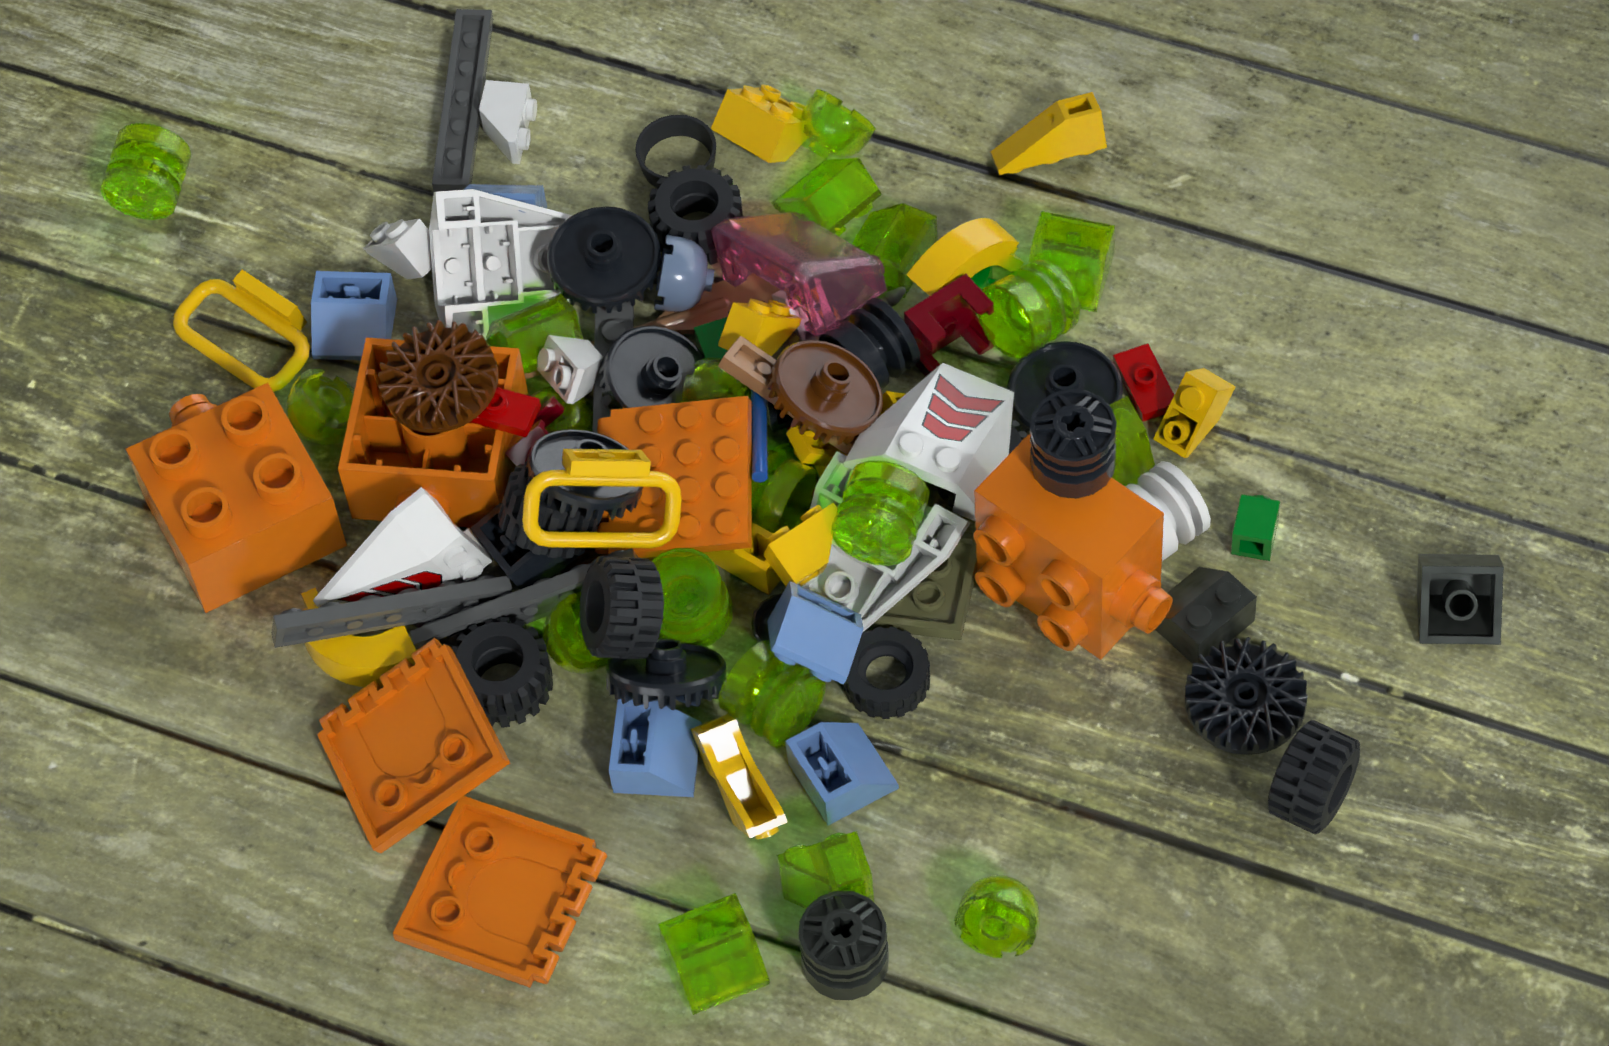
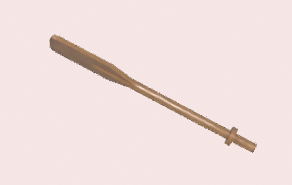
M777 262L713 284L711 292L704 291L700 302L692 309L682 312L665 311L655 320L636 327L660 326L671 329L679 334H694L693 327L728 317V311H730L733 302L749 303L750 299H757L768 304L769 300H774L772 294L801 281L802 278L792 263ZM537 360L523 364L525 379L541 375L537 370Z

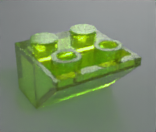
M904 203L870 212L849 247L870 272L865 283L887 292L903 286L906 292L902 298H905L914 283L906 274L920 257L938 241L937 216Z
M1041 211L1031 244L1023 298L1097 313L1115 253V225Z
M560 293L492 321L486 339L488 344L493 347L519 348L525 374L537 369L538 355L540 350L544 348L548 335L583 339L576 309Z
M857 831L848 834L835 833L828 836L822 842L808 846L795 845L788 848L784 853L777 855L781 890L784 899L806 909L822 895L834 891H854L869 897L874 902L872 873Z
M736 893L658 924L663 949L693 1015L770 984V979L752 928Z

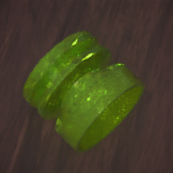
M136 123L126 125L118 131L110 155L111 160L108 162L100 187L103 198L115 209L138 219L157 220L170 216L175 211L182 189V182L191 160L192 154L189 145L179 135L154 124Z
M1036 259L1028 262L1021 268L1012 271L1010 275L1002 277L982 289L986 296L994 303V313L988 315L986 312L982 315L978 314L980 324L992 344L1009 357L1019 359L1030 355L1045 346L1047 342L1055 340L1062 334L1073 330L1079 321L1080 306L1078 295L1070 279L1059 267L1047 260Z
M767 449L768 478L761 483L755 482L752 479V523L761 526L771 533H775L784 526H788L791 530L802 523L800 517L811 507L812 492L818 482V474L814 468L792 458L782 463V455L775 450L768 451Z
M870 460L857 464L850 471L843 491V500L838 506L837 515L832 523L831 535L836 545L846 554L862 562L887 566L902 563L912 553L914 541L918 535V527L922 522L930 492L925 482L915 472L899 464Z
M675 548L661 553L652 560L660 575L664 597L663 621L659 636L662 639H675L680 642L693 643L705 647L715 643L725 634L732 621L733 603L717 565L706 554L691 548ZM692 604L694 607L688 610L686 607Z
M765 640L750 648L729 672L720 691L719 706L744 725L750 723L753 733L763 737L765 742L777 749L786 746L785 741L801 733L807 727L823 701L826 684L825 681L818 679L810 673V669L800 664L789 665L775 657L774 652L771 651L770 640Z

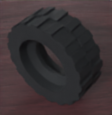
M877 627L872 631L863 632L848 677L843 685L848 701L852 702L855 705V709L859 712L863 711L867 713V716L873 718L875 716L882 717V719H890V717L895 716L899 718L905 716V713L909 711H914L917 705L924 701L926 691L930 688V661L928 660L926 648L923 649L922 642L918 638L912 637L910 632L897 630L896 627ZM889 656L901 661L906 669V675L902 683L892 689L874 687L866 677L867 667L873 660Z

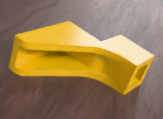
M726 714L692 728L691 731L707 773L716 780L733 825L749 838L755 836L757 840L777 833L779 831L778 826L787 823L786 816L756 766L736 719Z

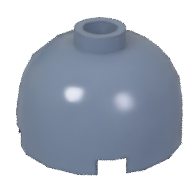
M666 235L665 243L671 245V249L663 248L661 271L658 273L656 286L658 296L662 297V301L655 300L654 309L667 312H682L692 309L697 305L704 291L711 292L715 270L708 269L707 255L702 247L694 241L683 237Z

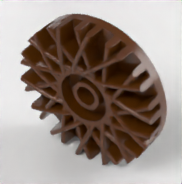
M437 320L435 327L428 322L426 324L428 330L419 333L417 327H412L413 336L404 333L403 338L405 342L400 347L395 342H392L394 351H386L388 362L387 364L380 362L382 371L378 373L382 385L378 386L390 413L404 426L426 433L454 430L471 422L480 415L495 394L499 374L496 359L483 335H479L475 329L473 333L469 332L464 323L458 326L455 321H452V328H446L441 320Z
M809 340L797 342L786 347L778 356L767 379H771L767 386V389L771 390L769 398L779 397L774 408L782 410L780 418H783L790 412L794 416L791 423L792 428L800 425L799 434L801 435L805 433L808 427L817 430L813 439L818 440L820 437L823 444H827L832 436H837V445L842 444V442L849 445L854 437L858 438L859 434L869 428L882 412L883 395L873 372L856 355L832 343Z

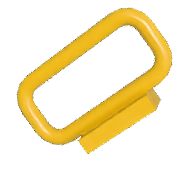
M243 269L232 280L236 287L221 279H210L196 286L174 313V330L181 340L253 389L269 383L272 391L275 392L290 383L305 365L310 352L308 339L301 332L307 321L298 306ZM211 294L223 296L294 345V354L275 376L265 378L189 327L188 319L207 296Z
M563 449L562 465L565 470L543 471L533 477L527 485L523 504V529L529 540L538 546L548 548L661 547L669 542L677 533L681 513V489L676 480L667 473L650 471L651 461L642 450ZM550 486L658 487L666 494L664 522L661 528L655 532L544 531L538 522L540 496L543 490Z

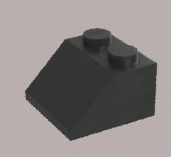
M1418 554L1417 603L1420 644L1501 645L1504 566L1499 555Z
M1198 567L1168 592L1173 599L1171 608L1165 619L1155 630L1192 664L1194 662L1198 663L1200 654L1205 658L1209 655L1210 647L1214 646L1219 649L1221 641H1224L1226 645L1255 621L1257 596L1229 571Z

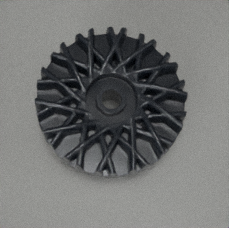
M594 207L569 217L557 228L547 250L548 269L555 291L559 289L564 300L569 299L571 306H574L575 302H579L583 311H587L591 306L594 314H597V307H606L607 313H611L614 306L618 312H621L622 304L630 301L631 306L636 304L635 299L642 302L644 300V291L647 288L650 291L653 290V284L658 282V270L661 271L660 245L653 228L639 215L618 207Z
M640 326L626 331L615 340L601 362L603 366L599 370V374H604V377L600 382V387L605 388L602 392V397L609 394L612 399L608 405L609 409L701 401L713 398V376L711 370L708 369L702 352L685 336L665 327Z
M1052 342L1031 350L1016 363L1009 376L1007 390L1014 392L1012 416L1021 425V430L1027 433V431H1030L1032 413L1040 401L1054 392L1067 389L1087 390L1102 397L1112 408L1114 416H1120L1123 385L1115 364L1098 349L1078 342Z
M560 430L549 433L539 438L530 448L524 477H527L526 484L528 485L533 477L543 471L565 470L562 465L563 449H629L612 438L590 431ZM550 486L543 490L540 501H547V508H550L555 500L562 501L560 513L563 514L569 511L571 518L575 517L578 507L585 508L587 511L586 520H590L592 516L597 522H600L604 510L609 513L611 520L615 516L622 518L625 509L632 512L633 508H636L643 487Z
M1247 637L1243 645L1239 638L1234 639L1233 646L1225 647L1224 641H1221L1219 649L1214 646L1210 647L1209 655L1205 658L1200 654L1198 663L1194 662L1192 665L1191 675H1187L1185 708L1188 719L1195 731L1205 741L1223 751L1241 755H1253L1274 750L1294 736L1305 717L1308 694H1306L1307 681L1304 680L1303 671L1300 673L1297 671V662L1295 659L1289 660L1288 652H1285L1283 656L1278 654L1277 646L1274 643L1266 648V641L1262 640L1260 646L1251 645V638Z
M658 639L654 650L645 659L610 658L606 663V689L609 696L615 695V699H621L622 704L633 699L634 706L643 705L644 709H648L649 702L658 699L660 709L667 706L671 710H675L676 700L685 703L686 707H690V705L699 707L701 698L708 701L718 699L719 692H724L726 689V662L719 653L708 647L680 642L675 639Z

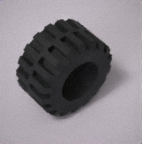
M690 165L682 167L683 171L677 172L674 169L668 172L667 179L661 177L656 182L657 189L651 190L649 194L650 201H648L650 226L657 235L660 251L662 252L663 248L671 249V245L665 243L666 235H672L692 240L702 247L707 255V262L710 265L718 263L717 258L720 256L724 259L730 256V248L737 249L740 244V237H743L744 234L742 200L738 186L733 185V179L728 174L722 176L721 170L713 168L711 171L707 170L706 165H698L697 169H691ZM698 211L711 214L700 220H686L682 218L686 214Z
M526 462L524 465L519 464L516 466L514 472H511L498 513L499 526L501 530L506 532L505 535L510 540L517 542L519 547L528 549L537 555H546L549 558H572L573 554L579 556L584 554L586 549L589 550L590 548H548L538 546L529 540L524 532L522 521L524 495L527 487V477H524ZM555 500L550 508H547V501H540L538 522L544 531L597 532L600 522H597L592 516L590 520H586L587 511L585 508L578 507L575 517L571 518L569 511L563 514L560 513L562 501Z
M599 556L592 561L588 568L580 596V625L586 648L592 656L598 658H647L649 653H652L658 641L664 612L663 588L656 565L647 558Z
M500 617V622H493L492 618L484 620L485 625L480 627L475 623L468 627V635L461 633L456 639L458 646H452V649L491 726L493 727L495 722H500L501 728L510 727V722L517 720L518 725L526 722V715L530 713L534 717L540 712L539 704L546 705L549 700L548 691H552L553 673L543 638H539L538 631L533 627L527 629L525 622L517 619L514 624L510 623L509 617ZM510 663L521 667L514 676L503 681H489L482 678L485 671L497 664Z
M1315 720L1307 722L1295 734L1277 767L1268 796L1269 813L1312 834L1320 833L1337 814L1352 784L1360 758L1359 740Z

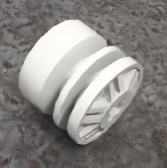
M1161 461L1150 472L1141 475L1138 478V485L1130 483L1125 486L1164 513L1162 561L1178 550V543L1186 545L1195 536H1199L1210 528L1211 518L1200 492L1192 481L1170 462Z

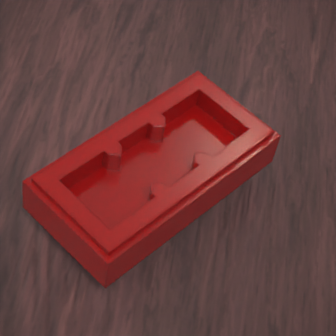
M1149 343L1113 355V363L1120 373L1122 382L1141 421L1144 422L1165 415L1174 397V393Z
M497 387L488 406L470 423L527 438L541 407L540 398Z

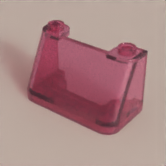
M790 211L727 218L712 227V237L724 280L737 287L745 282L749 275L754 273L786 292L789 307L793 310L800 307L809 319V321L804 323L805 330L816 337L840 320L851 315L857 308L863 307L864 303L871 298H876L887 291L883 275L885 269L877 256L869 255L867 252L809 220L804 214Z

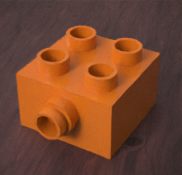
M366 337L338 465V472L352 519L383 521L393 509L422 487L439 502L453 524L457 527L471 528L494 507L502 503L509 476L516 467L505 454L514 434L470 422L457 429L439 433L420 432L404 426L394 418L387 408L378 386L382 385L378 373L382 371L380 362L384 364L388 362L386 351H394L392 342H395L400 347L405 340ZM490 346L498 366L497 387L529 395L519 348Z
M265 383L218 406L210 403L207 397L202 394L185 396L177 401L169 412L172 422L171 428L126 448L143 497L205 613L347 546L333 497L269 383Z
M1029 433L974 490L976 531L973 536L976 542L977 553L975 580L984 594L998 605L1010 607L1017 601L1038 616L1037 623L1042 633L1059 648L1073 651L1077 645H1080L1101 660L1130 628L1136 627L1147 634L1153 632L1162 623L1171 608L1173 599L1161 588L1164 513L1112 477L1107 485L1095 494L1077 499L1059 497L1046 491L1036 481L1031 469V435Z

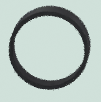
M669 115L647 125L640 133L635 147L637 160L647 181L657 188L656 182L661 177L664 179L668 178L648 169L645 166V160L648 152L655 144L674 136H686L701 142L710 153V158L705 165L707 170L711 171L715 164L716 139L708 125L688 115Z

